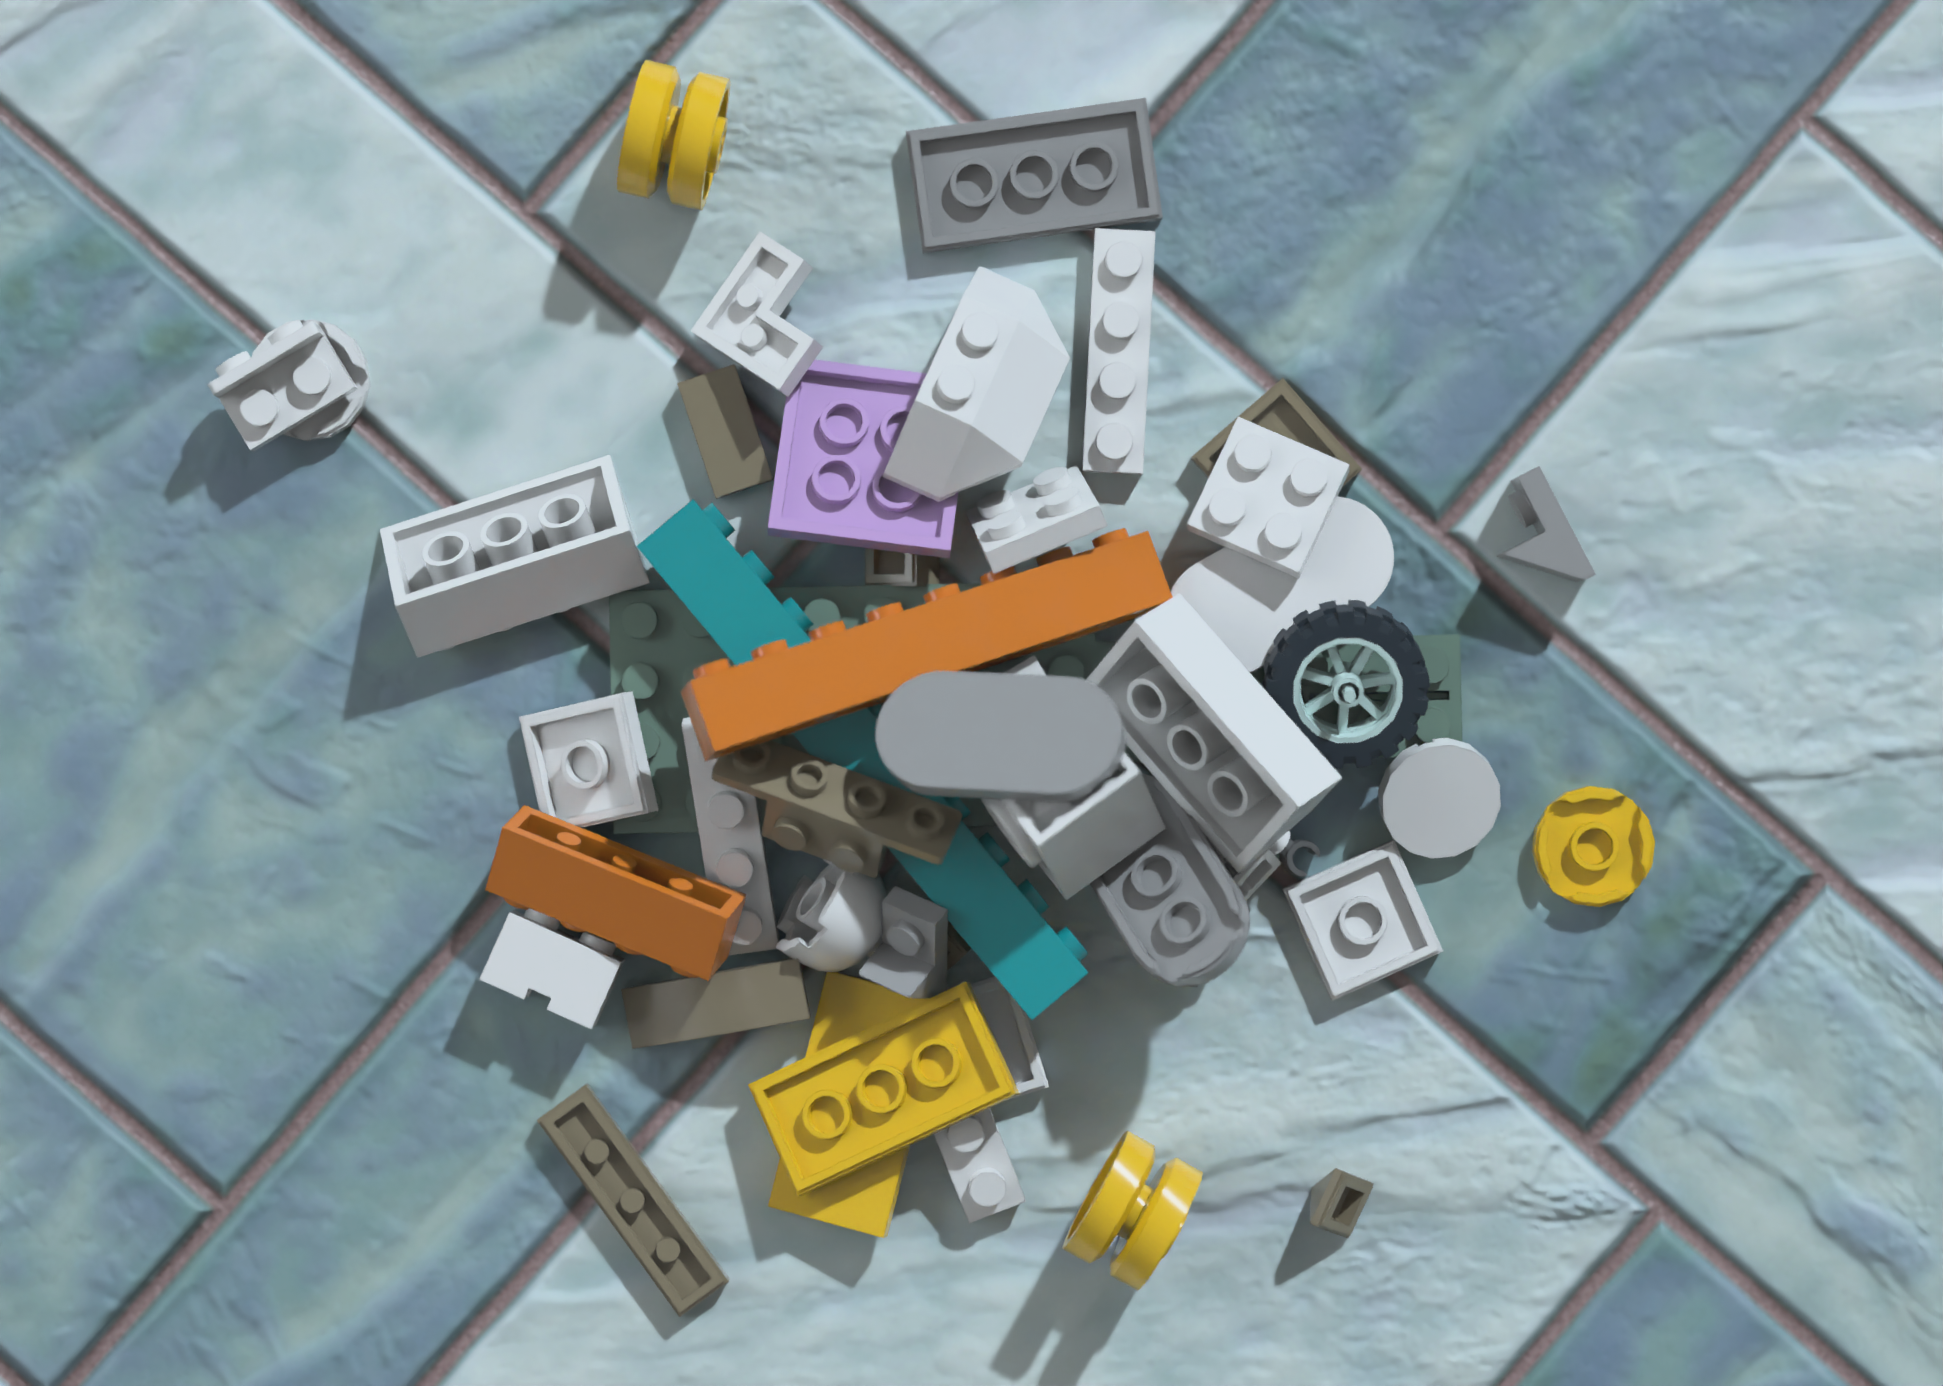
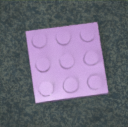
M822 360L813 361L790 396H786L768 521V536L950 558L958 492L938 502L883 477L915 398L927 375L926 373Z

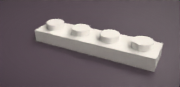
M1095 228L1082 472L1143 474L1156 231Z
M690 717L683 718L682 730L706 878L747 895L729 955L776 949L775 944L780 940L764 838L761 836L762 825L757 797L712 779V770L717 758L705 762Z

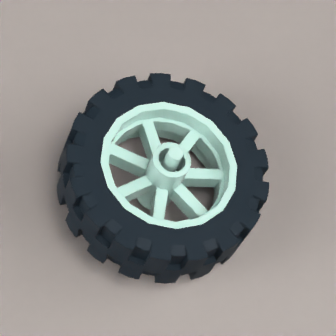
M1335 600L1319 604V610L1308 613L1306 609L1293 618V625L1287 630L1282 628L1273 641L1275 646L1271 654L1268 653L1265 659L1263 688L1333 768L1343 769L1344 764L1355 763L1356 768L1373 765L1371 759L1381 755L1385 759L1393 756L1399 751V743L1405 738L1410 741L1419 728L1417 722L1421 715L1425 716L1428 708L1429 674L1422 652L1412 633L1403 622L1400 623L1395 620L1392 613L1379 606L1376 609L1367 607L1365 602L1359 600H1348V604L1337 605ZM1360 644L1362 647L1353 662L1350 663L1341 660L1336 645ZM1328 650L1333 663L1329 673L1307 667L1321 651ZM1374 651L1385 660L1390 670L1359 676ZM1302 678L1331 686L1308 702H1303L1301 695ZM1391 684L1389 694L1381 707L1364 693V688ZM1333 700L1338 703L1337 724L1319 719L1313 714ZM1360 704L1372 715L1354 724H1348L1350 707Z

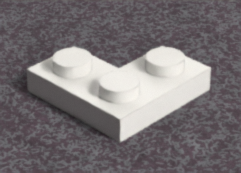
M759 231L693 326L691 332L789 397L823 348L816 340L780 317L813 267L804 259Z

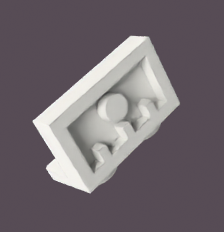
M300 320L290 322L268 337L271 343L270 347L253 357H250L248 352L244 351L226 360L215 369L219 377L210 382L208 387L212 394L220 399L248 448L253 452L358 389L322 328L314 322H310L305 326L302 325Z

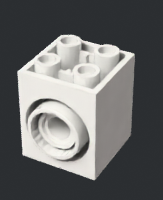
M1125 752L1119 767L1108 780L1105 777L1099 784L1093 787V792L1076 800L1052 802L982 798L987 811L1021 858L1031 868L1039 864L1066 900L1166 828L1141 772Z

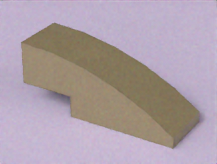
M792 958L716 971L709 981L699 977H681L621 989L632 1049L806 1020L811 1017L802 966L798 959Z

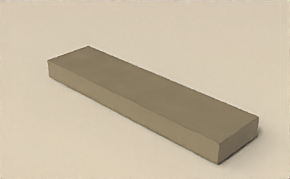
M588 1083L537 1119L545 1133L679 1317L729 1281V1277Z

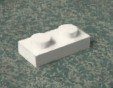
M990 1108L934 1134L969 1223L1026 1202Z

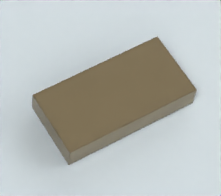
M733 364L677 383L715 498L719 499L773 481L774 479L736 365Z

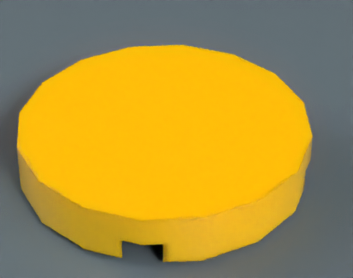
M1585 786L1564 792L1546 806L1534 827L1532 854L1538 874L1552 892L1573 904L1602 907L1624 900L1640 886L1653 865L1655 839L1648 817L1633 800L1615 789Z

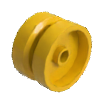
M645 60L635 85L625 126L617 174L618 192L649 199L660 185L666 164H670L667 193L671 203L703 210L714 174L718 171L728 126V118L726 117L730 97V78L699 72L688 85L682 107H678L681 79L676 66Z
M1126 1131L1113 1148L1088 1191L1068 1231L1062 1249L1087 1263H1092L1101 1258L1115 1237L1119 1236L1120 1239L1110 1261V1275L1128 1286L1140 1290L1148 1281L1161 1259L1166 1256L1181 1231L1188 1216L1189 1207L1202 1180L1203 1172L1178 1158H1174L1164 1163L1155 1174L1149 1186L1146 1185L1145 1182L1155 1161V1145Z

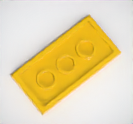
M826 972L805 1057L928 999L908 998L870 980L840 972ZM910 1146L803 1196H796L784 1166L779 1159L768 1207L885 1238L888 1236Z
M963 982L748 1084L796 1196H803L1020 1094L970 982Z

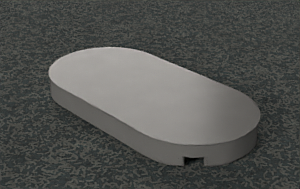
M935 671L921 674L906 681L889 696L880 711L876 724L877 749L890 773L912 791L937 796L1052 802L1076 800L1093 792V787L1099 784L1105 777L1107 780L1111 777L1121 763L1126 743L1123 721L1110 696L1100 687L1089 681L1066 676Z
M1141 774L1166 828L1092 881L1090 885L1132 955L1147 972L1156 979L1174 986L1200 985L1223 974L1241 954L1250 929L1248 904L1210 840L1202 832L1193 817L1180 807L1153 774Z

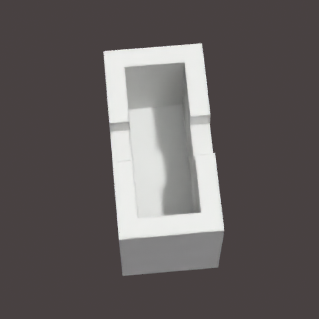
M530 908L524 914L516 910L509 912L479 980L522 999H525L526 996L529 997L532 990L551 998L546 1010L589 1029L594 1028L626 960L613 954L616 949L614 942L589 932H583L580 939L558 929L560 925L559 920Z

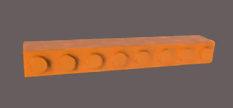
M1126 528L1114 530L1093 539L1094 549L1073 555L1070 546L1059 548L1036 558L1038 567L1017 573L1015 566H1012L995 574L990 571L979 577L982 585L960 592L957 583L946 585L924 594L925 604L903 610L901 602L891 603L866 614L868 623L846 629L844 621L833 622L809 632L810 642L788 648L786 640H779L751 651L752 661L730 667L728 659H721L694 669L692 672L695 679L686 684L681 691V695L705 762L884 703L899 686L921 674L935 671L977 672L1142 617L1173 598L1149 532L1145 531L1129 537Z

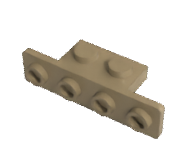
M772 740L719 757L712 770V779L714 781L767 800L761 836L774 840L786 849L793 851L801 850L830 861L844 871L859 872L875 879L884 863L887 846L937 865L942 864L962 819V813L959 810Z

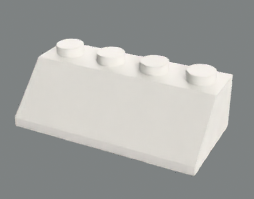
M610 455L380 529L395 607L417 658L434 652L448 650L471 640L496 632L506 631L515 626L555 613L565 612L573 607L650 583L642 553L636 547L639 542Z
M1180 593L1135 620L1086 680L1097 685L1110 696L1124 724L1126 745L1180 807L1193 817L1202 832L1238 873L1247 868L1308 815L1342 778Z

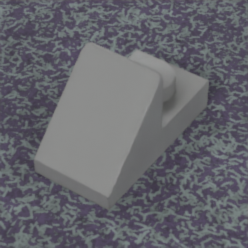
M1540 466L1510 480L1516 491L1508 496L1514 512L1525 528L1533 524L1538 534L1497 555V557L1575 582L1583 581L1596 575Z
M894 886L882 901V943L859 970V975L908 998L930 999L947 991L948 909Z

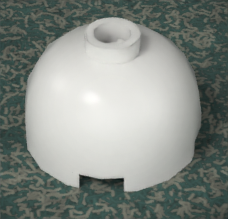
M823 859L829 865L819 874L814 883L804 875L787 900L777 924V928L785 932L786 937L775 944L776 949L790 958L798 959L799 963L815 970L837 972L856 965L865 956L870 958L881 945L882 901L888 895V892L879 873L875 879L859 872L844 871L832 862Z

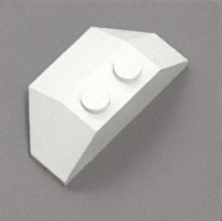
M978 267L957 307L915 398L884 471V478L939 502L955 495L956 492L982 484L1022 466L1070 360L1035 290L986 268Z

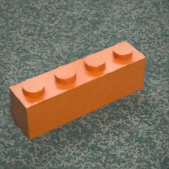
M526 805L502 827L485 888L486 891L503 897L505 902L515 908L524 910L530 908L559 920L560 924L569 930L589 932L614 942L617 948L626 953L648 956L670 965L673 971L682 976L690 978L699 977L707 981L711 979L729 956L747 897L746 894Z

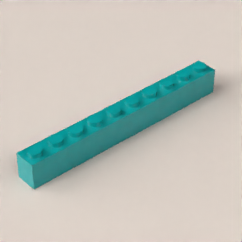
M692 499L636 546L735 665L752 661L751 651L775 641L786 640L788 648L811 641L805 632L814 625L813 622L791 596L782 604L766 586L775 577L752 549L743 557L727 540V537L735 529L713 503H710L702 510L697 502ZM881 704L792 733L812 756L959 810L962 813L960 826L942 864L937 865L889 846L887 847L934 904L948 909L949 922L1031 1020L1089 973L1081 963L1089 953L1066 926L1056 934L1041 916L1050 906L1031 883L1026 879L1016 886L1002 869L1010 861V858L988 832L977 839L962 821L971 812L957 796L926 795L912 791L890 773L879 754L876 744V724L883 707Z

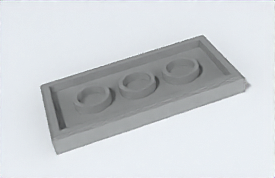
M1146 98L906 131L923 253L1094 230L1095 228L1158 221L1163 218Z

